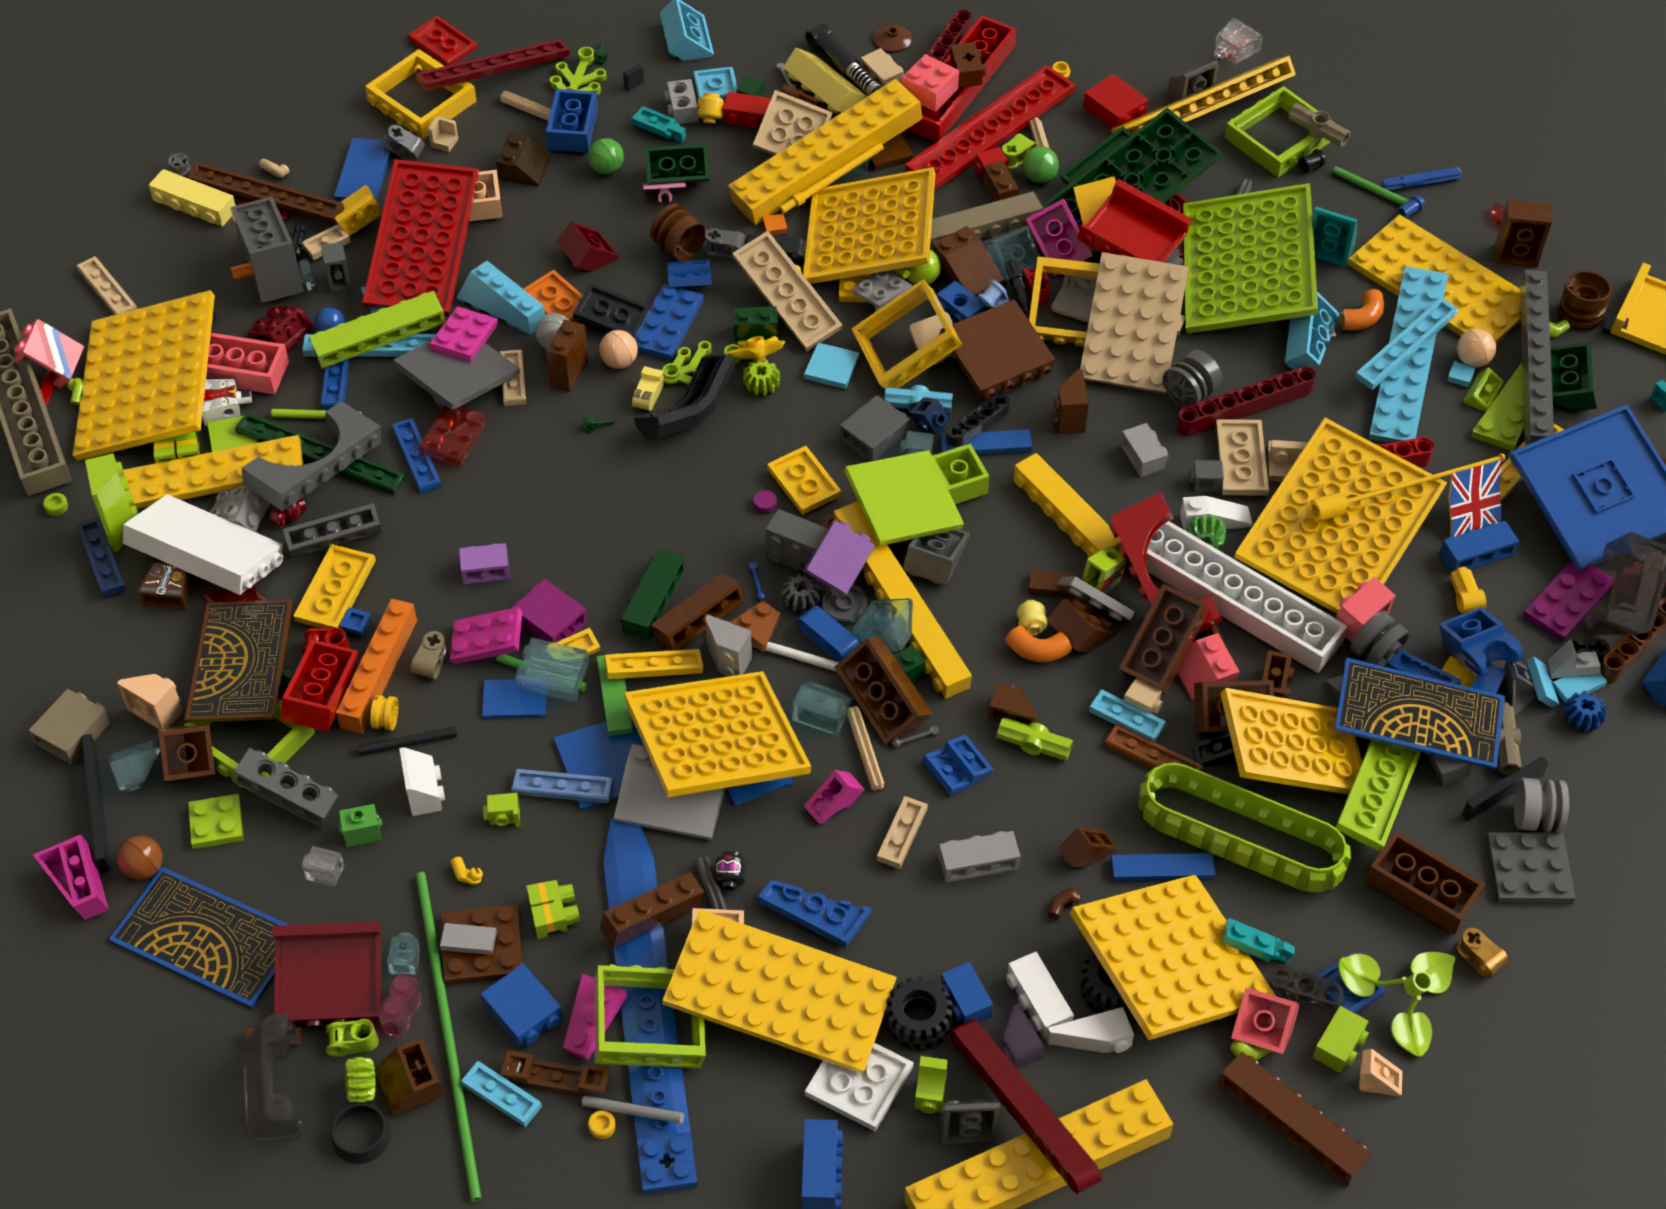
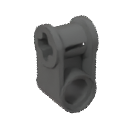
M391 125L387 131L388 135H385L382 140L383 147L403 160L416 162L424 149V141L399 125Z
M711 228L705 233L707 241L705 253L711 257L735 260L732 253L745 245L746 236L739 231Z

